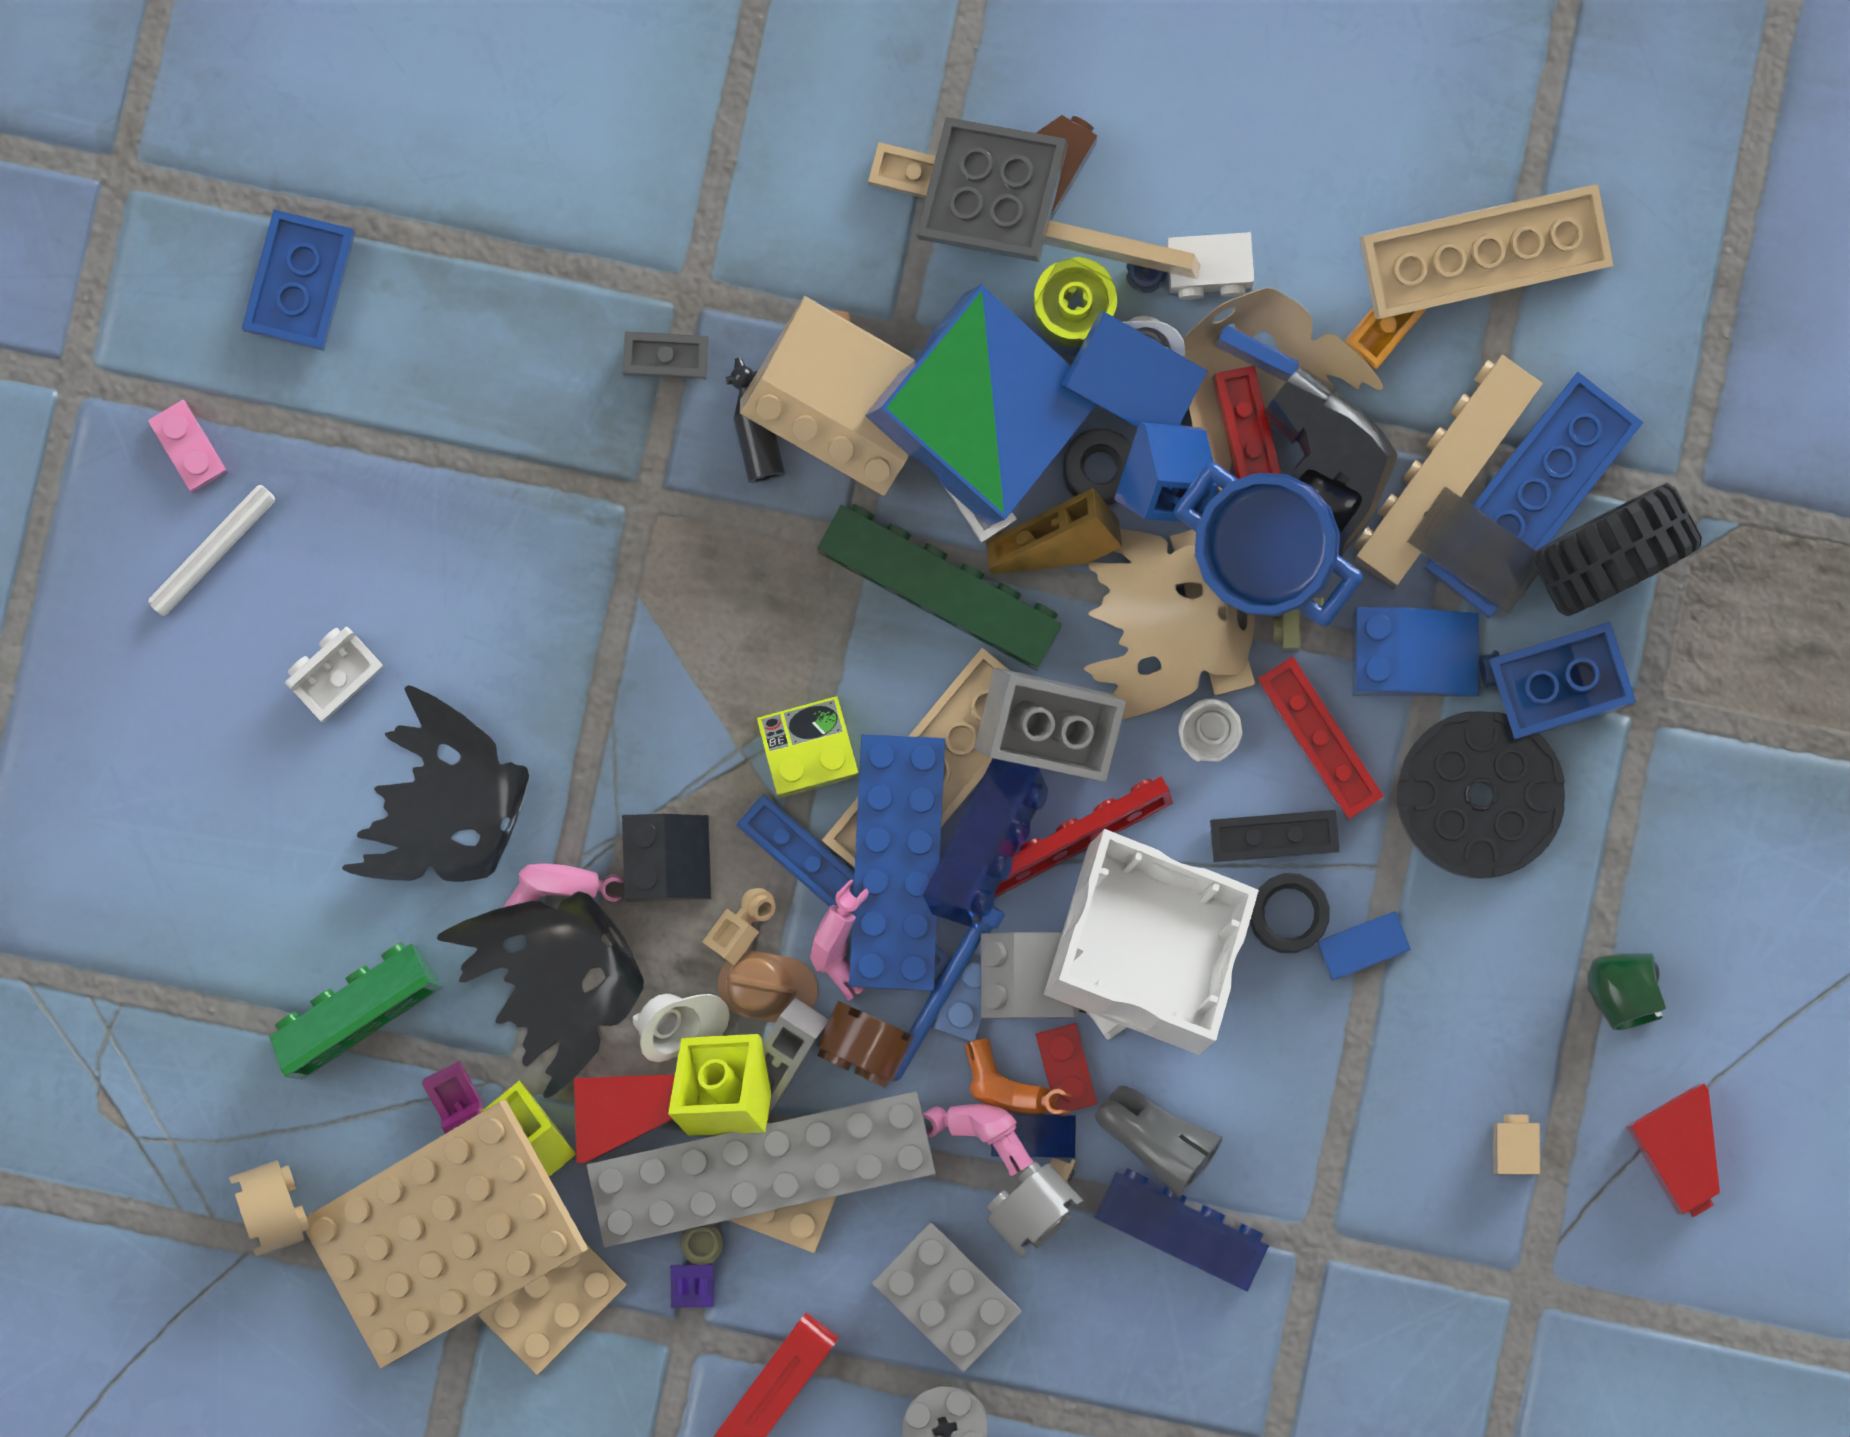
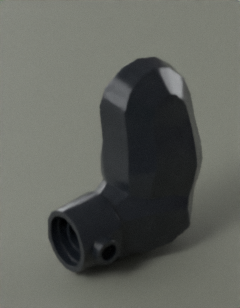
M1300 367L1274 396L1264 411V415L1292 444L1299 443L1304 456L1290 476L1312 486L1331 507L1340 532L1339 556L1342 557L1346 549L1370 522L1376 511L1386 484L1396 465L1397 452L1385 433L1361 409L1335 394L1337 388Z

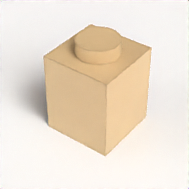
M1503 1115V1123H1493V1174H1540V1123H1529V1115Z

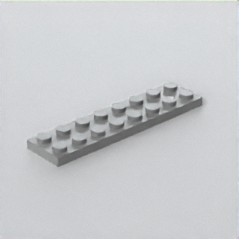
M918 1091L767 1124L765 1133L744 1134L730 1132L586 1164L604 1248L936 1174Z

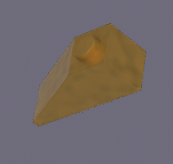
M1094 488L986 541L989 570L993 574L1083 565L1122 547L1119 518Z

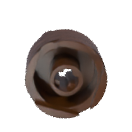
M838 1000L817 1044V1047L820 1048L817 1056L845 1070H849L853 1063L857 1065L855 1074L886 1088L889 1081H894L914 1035Z

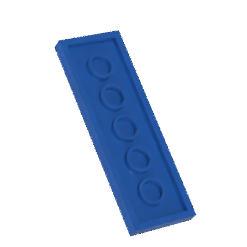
M1577 372L1423 568L1489 619L1533 564V553L1552 540L1644 422L1580 372Z
M861 734L853 896L857 898L867 888L868 897L855 911H852L856 919L852 925L849 987L919 991L934 990L945 738Z

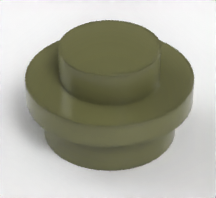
M711 1224L686 1229L681 1238V1250L684 1256L690 1262L697 1265L712 1263L719 1257L723 1249L722 1235Z

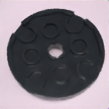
M1468 711L1441 720L1430 727L1413 744L1399 772L1396 794L1397 807L1402 826L1408 838L1416 849L1431 863L1449 873L1462 877L1476 879L1495 878L1513 873L1525 867L1540 856L1549 846L1560 827L1564 815L1565 780L1561 765L1554 751L1539 733L1514 740L1506 714ZM1484 783L1490 787L1493 794L1490 804L1487 806H1477L1471 802L1469 792L1474 784Z

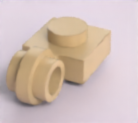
M763 888L748 890L741 899V908L737 914L726 909L702 943L735 966L759 933L751 924L753 922L766 921L774 914L775 902L772 894Z

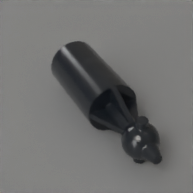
M741 357L735 358L734 369L731 375L726 377L727 385L732 384L739 390L733 419L749 483L764 482L783 476L785 470L776 434L740 414V399L758 371L753 372L750 367L745 365Z

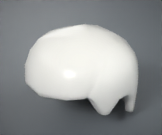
M1203 699L1194 703L1184 711L1178 726L1182 748L1197 762H1219L1227 758L1229 754L1238 748L1243 734L1239 714L1227 702L1218 699Z

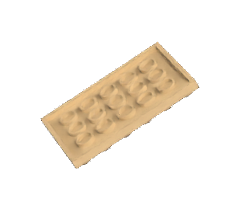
M506 1100L498 1102L306 1216L310 1230L305 1232L380 1369L588 1250L585 1241Z

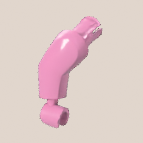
M550 863L528 864L518 873L520 883L503 907L528 901H538L541 896L546 897L547 895L570 897L578 891L589 894L593 899L596 897V893L600 892L606 900L616 902L623 895L609 893L606 885L612 881L624 883V878L618 874H611L604 880H598L597 872Z
M854 880L848 881L837 892L836 903L838 905L830 906L814 935L810 954L815 970L821 973L826 972L847 1001L854 998L855 993L858 995L865 989L849 987L850 962L846 958L848 954L846 951L848 949L846 940L856 919L851 912L855 911L868 897L867 888L857 898L850 893V886Z
M967 1104L951 1106L947 1113L943 1108L935 1106L923 1113V1118L928 1119L933 1125L926 1128L928 1138L934 1137L947 1127H949L951 1136H976L983 1143L993 1144L1007 1167L1010 1176L1015 1175L1018 1171H1022L1034 1163L1014 1131L1017 1128L1015 1125L1017 1123L1016 1120L1002 1108L989 1104Z

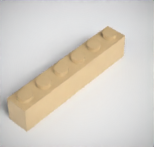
M1501 355L1496 364L1490 360L1485 363L1474 381L1480 384L1472 397L1465 393L1462 395L1450 412L1456 419L1446 431L1439 427L1425 446L1432 451L1423 464L1415 460L1402 478V481L1407 484L1402 494L1398 498L1391 493L1377 514L1384 519L1375 531L1367 527L1353 546L1359 551L1353 561L1393 590L1543 384L1504 355Z

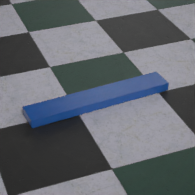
M764 793L736 824L737 827L829 907L838 905L836 903L837 892L848 881L854 880V872ZM854 881L850 886V893L852 895L854 891ZM937 945L935 947L934 980L945 969L951 959Z

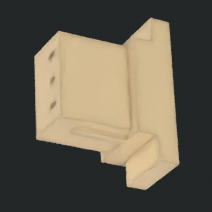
M1052 1157L1050 1165L1068 1183L1075 1173L1074 1168L1077 1161L1072 1159L1069 1164Z

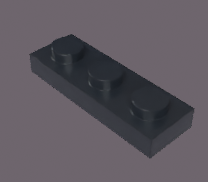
M1336 810L1212 819L1209 821L1213 862L1339 852Z

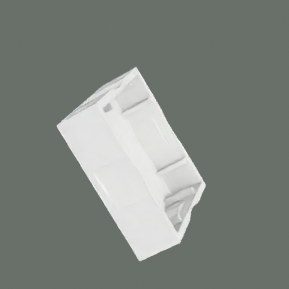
M1104 829L1088 845L1044 995L1200 1055L1217 1039L1231 990L1233 964L1239 949L1244 943L1259 890L1205 868H1197L1179 863L1157 849Z

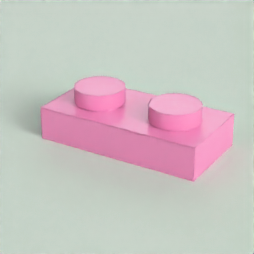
M184 399L148 420L191 493L228 472Z

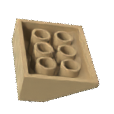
M804 295L740 399V414L885 496L909 455L873 424L865 414L896 376L915 359Z

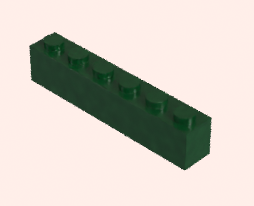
M852 504L849 509L840 505L817 547L818 554L1038 672L1062 626V623L1056 620L1058 614L1055 611L1037 602L1034 608L1019 600L1021 594L1003 583H999L997 588L982 581L985 574L968 564L963 563L960 568L945 561L948 554L931 544L926 543L924 548L917 546L909 541L911 534L896 525L889 523L887 529L872 521L875 515L861 506Z

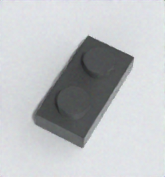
M625 331L623 375L706 380L709 338L708 336Z

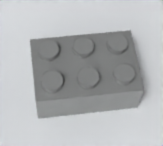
M994 667L974 749L991 758L1106 782L1126 700L1109 692Z
M932 1222L871 1283L963 1373L1022 1312Z

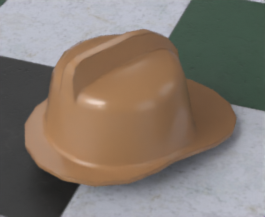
M746 951L735 966L728 961L722 966L718 976V992L731 1012L747 1018L776 1023L779 1016L794 998H797L813 1009L818 998V983L813 972L803 962L786 956L760 951Z

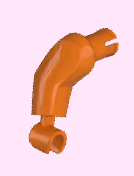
M979 1039L964 1045L973 1081L970 1082L969 1091L977 1101L1014 1113L1043 1115L1049 1111L1059 1116H1067L1070 1113L1066 1110H1058L1056 1101L1060 1096L1072 1097L1071 1093L1061 1089L1050 1090L1043 1086L1017 1082L998 1073L990 1039Z

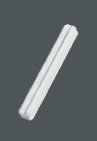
M257 485L149 598V605L158 614L166 616L275 502L274 495L264 486Z

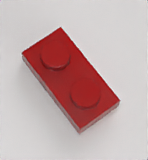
M1076 1023L1035 1033L1049 1089H1061L1072 1095V1097L1060 1096L1056 1101L1057 1109L1071 1112L1097 1105Z

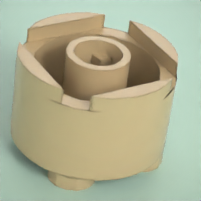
M278 1160L229 1176L231 1185L240 1182L242 1188L241 1192L235 1193V1197L250 1240L259 1238L261 1246L253 1249L256 1257L305 1240L302 1232L310 1230L303 1206L293 1207L289 1192L296 1190V1186L289 1165L280 1168Z

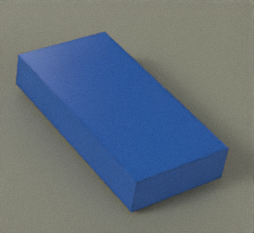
M1230 326L1224 327L1215 344L1216 347L1251 365H1255V367L1285 382L1296 372L1299 366L1297 360Z
M1396 911L1317 941L1332 981L1411 950Z

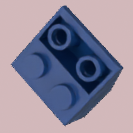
M1140 422L1114 500L1143 519L1182 522L1174 515L1176 504L1205 465L1213 462L1206 430L1198 427ZM1216 483L1211 485L1194 508L1200 515L1203 514L1208 502L1216 496L1219 487Z

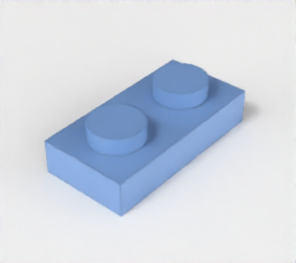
M973 953L940 1010L934 1026L936 1030L969 1042L975 1040L982 1020L981 956Z

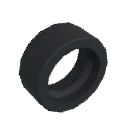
M1283 873L1269 878L1258 888L1259 891L1251 915L1250 925L1254 935L1265 947L1278 953L1295 954L1309 949L1323 937L1329 924L1330 906L1325 892L1314 880L1301 874ZM1283 889H1296L1304 893L1311 900L1314 908V920L1310 929L1303 935L1295 938H1283L1274 934L1265 920V906L1268 899L1275 892Z

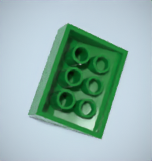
M402 942L394 945L381 954L384 961L373 969L369 970L367 965L359 968L345 978L348 985L338 992L334 993L330 988L312 999L310 1003L313 1008L300 1017L296 1012H293L277 1022L275 1027L278 1031L269 1036L280 1070L284 1076L303 1080L443 988L416 945L409 944L405 947Z

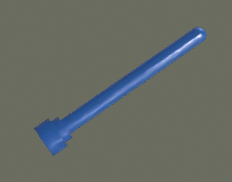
M977 897L968 911L971 914L968 920L971 925L908 1032L914 1035V1038L894 1081L900 1080L979 945L981 934H985V932L989 934L993 927L998 929L1006 915L1003 911L983 899Z

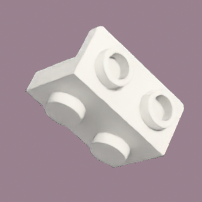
M345 627L342 631L338 628L330 631L319 642V646L322 648L310 660L307 656L302 657L287 672L291 677L285 681V684L322 723L329 719L385 668L348 627Z

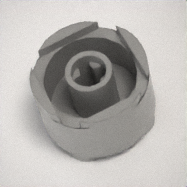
M1036 1161L1032 1163L1018 1177L1021 1185L1010 1195L1005 1190L1002 1191L986 1207L992 1213L987 1222L1021 1259L1029 1255L1024 1249L1026 1246L1032 1243L1036 1248L1040 1247L1072 1217L1068 1212V1208L1072 1203L1078 1208L1084 1203V1200L1049 1163L1043 1167Z
M939 1384L922 1391L909 1405L902 1425L903 1437H945L942 1433L936 1434L934 1428L939 1425V1418L946 1417L948 1423H956L957 1428L952 1431L951 1437H987L989 1427L987 1413L980 1400L970 1391L952 1384Z

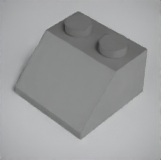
M1062 932L981 934V1018L1012 1020L1079 1018V1008L1044 995Z

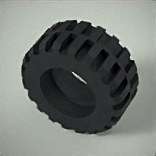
M1665 483L1607 511L1541 547L1533 553V565L1558 612L1565 616H1571L1638 584L1689 556L1701 547L1702 536L1677 489Z

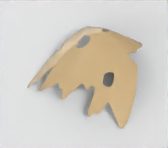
M1266 287L1224 302L1211 311L1183 338L1186 350L1185 358L1208 371L1189 406L1192 426L1206 430L1213 462L1230 472L1232 459L1212 376L1218 372L1253 365L1215 346L1225 326L1227 327L1234 323L1236 330L1254 339L1257 333L1266 331L1274 338L1280 350L1279 352L1298 361L1299 366L1297 370L1303 367L1332 386L1334 385L1326 375L1341 378L1356 389L1360 388L1362 382L1377 390L1383 389V384L1374 370L1340 337L1335 334L1325 333L1318 339L1312 340V318L1310 314L1298 302L1276 289ZM1229 307H1235L1229 316L1221 321L1213 322L1220 312ZM1255 367L1266 410L1269 403L1286 382Z
M1120 529L1122 547L1114 550V552L1122 554L1131 563H1089L1090 570L1097 573L1098 581L1107 586L1110 592L1103 597L1102 605L1091 610L1088 614L1095 619L1122 629L1124 634L1119 640V644L1126 646L1128 651L1124 656L1089 664L1084 667V670L1092 674L1095 681L1117 684L1118 687L1112 694L1126 700L1122 719H1128L1163 708L1192 694L1198 689L1200 674L1203 670L1213 675H1238L1245 668L1255 629V616L1247 614V626L1244 631L1241 630L1237 621V608L1221 601L1204 582L1195 557V545L1184 546L1172 554H1168V542L1163 537L1140 531ZM1187 582L1201 584L1203 595L1195 600H1191L1179 595L1176 591V585ZM1223 606L1226 607L1227 611L1226 621L1218 617V610ZM1153 656L1159 659L1161 662L1160 670L1148 675H1142L1138 672V663L1141 659Z

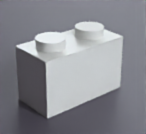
M1251 232L1172 237L1167 239L1166 247L1194 253L1201 265L1197 279L1168 273L1169 295L1179 294V299L1195 300L1203 298L1204 292L1220 291L1221 297H1238L1245 295L1246 289H1252L1254 284Z

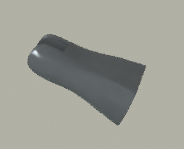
M1124 1085L1119 1086L1111 1093L1108 1101L1103 1102L1094 1116L1098 1124L1106 1132L1135 1154L1178 1199L1181 1198L1208 1166L1223 1138L1164 1110L1140 1092Z

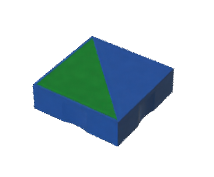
M981 284L961 296L931 333L919 356L896 376L865 416L909 456L926 465L953 496L984 524L990 526L1004 521L1096 405L1061 385L1071 365Z

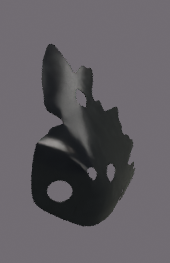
M405 686L404 690L419 719L421 728L398 725L395 731L386 732L385 736L392 742L420 756L424 766L413 768L415 781L376 786L374 788L375 791L385 800L383 808L387 811L388 816L385 819L372 822L369 829H363L357 833L358 838L373 840L398 848L384 854H364V862L346 864L342 867V870L370 878L412 881L422 877L427 868L432 866L437 875L445 881L464 882L487 878L495 872L516 825L530 777L528 769L523 765H516L512 762L500 764L495 742L470 719L437 697L416 687ZM446 744L456 750L461 756L460 761L450 765L439 759L437 755L439 745ZM514 816H515L514 822H513L512 827H511V829H510L512 820H513V818H514ZM509 817L505 831H502L500 829L501 822L504 818ZM473 829L480 835L476 846L462 845L452 840L451 837L456 831Z
M581 891L562 900L557 909L551 908L541 901H528L510 905L464 920L444 930L437 936L439 941L477 948V951L461 966L463 973L459 978L460 983L470 981L500 967L508 969L504 981L515 985V989L496 1018V1023L502 1024L511 1021L517 1027L527 1028V1035L523 1042V1047L526 1050L523 1056L524 1066H528L541 1053L557 1041H560L557 1055L545 1071L546 1074L552 1077L543 1093L545 1099L555 1095L571 1082L598 1052L601 1039L596 1032L595 1026H614L621 1023L631 1012L644 988V978L622 933L589 894ZM609 927H611L618 935L624 948H622L615 940ZM521 934L526 936L527 946L524 949L515 953H509L504 949L503 943L508 938ZM603 934L607 936L612 947L603 945L601 941ZM601 968L605 974V979L598 987L585 993L582 989L584 977L590 969Z

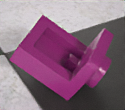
M461 1061L423 1079L422 1085L442 1119L441 1128L444 1134L483 1112L484 1103Z

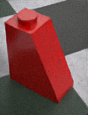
M675 1074L574 1078L577 1163H589L673 1121L668 1112Z
M1705 1083L1697 1084L1626 1126L1676 1213L1685 1214L1689 1212L1692 1217L1714 1206L1711 1198L1720 1193L1709 1090Z

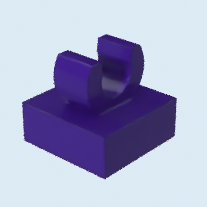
M714 1264L670 1265L671 1308L714 1307Z

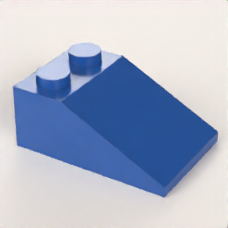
M1356 607L1353 612V696L1478 697L1479 613L1402 607Z
M1611 622L1489 659L1514 740L1596 718L1634 706L1636 703Z

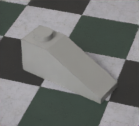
M794 998L779 1016L763 1043L772 1094L768 1118L817 1044L829 1020L797 998Z

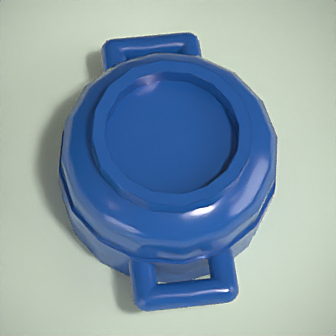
M1210 462L1205 465L1174 508V515L1196 532L1195 557L1204 582L1221 601L1247 614L1278 616L1298 609L1315 623L1325 627L1332 622L1362 582V573L1339 556L1340 532L1331 507L1312 486L1288 474L1255 473L1237 479L1217 463ZM1216 483L1222 490L1208 502L1203 514L1200 515L1194 508L1211 485ZM1334 572L1342 580L1323 606H1321L1313 599L1327 587Z

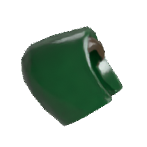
M1620 953L1600 956L1592 961L1587 975L1588 990L1596 1007L1602 1012L1613 1030L1629 1029L1663 1018L1661 1011L1665 1010L1666 1006L1658 986L1659 967L1652 953Z

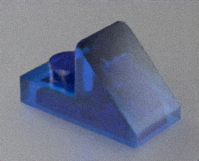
M1011 1114L1017 1122L1015 1124L1017 1128L1014 1131L1030 1157L1075 1158L1076 1116ZM991 1144V1157H1000L993 1144Z

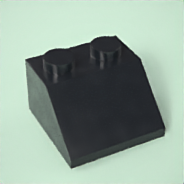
M622 815L624 898L627 902L711 899L709 815Z

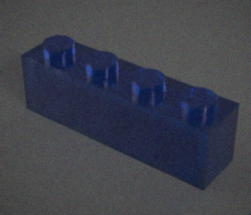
M992 758L923 894L933 915L975 929L978 928L983 916L989 915L994 905L995 892L1001 880H1006L1011 872L1012 858L1018 846L1023 845L1029 836L1030 822L1036 810H1041L1047 800L1048 787L1040 768Z
M1126 1168L1123 1175L1114 1172L1093 1218L1248 1292L1269 1248V1245L1261 1242L1263 1233L1242 1223L1239 1229L1236 1230L1223 1223L1226 1215L1205 1205L1202 1206L1200 1212L1184 1205L1188 1198L1185 1195L1178 1199L1166 1186L1162 1193H1159L1146 1186L1149 1178L1131 1169Z

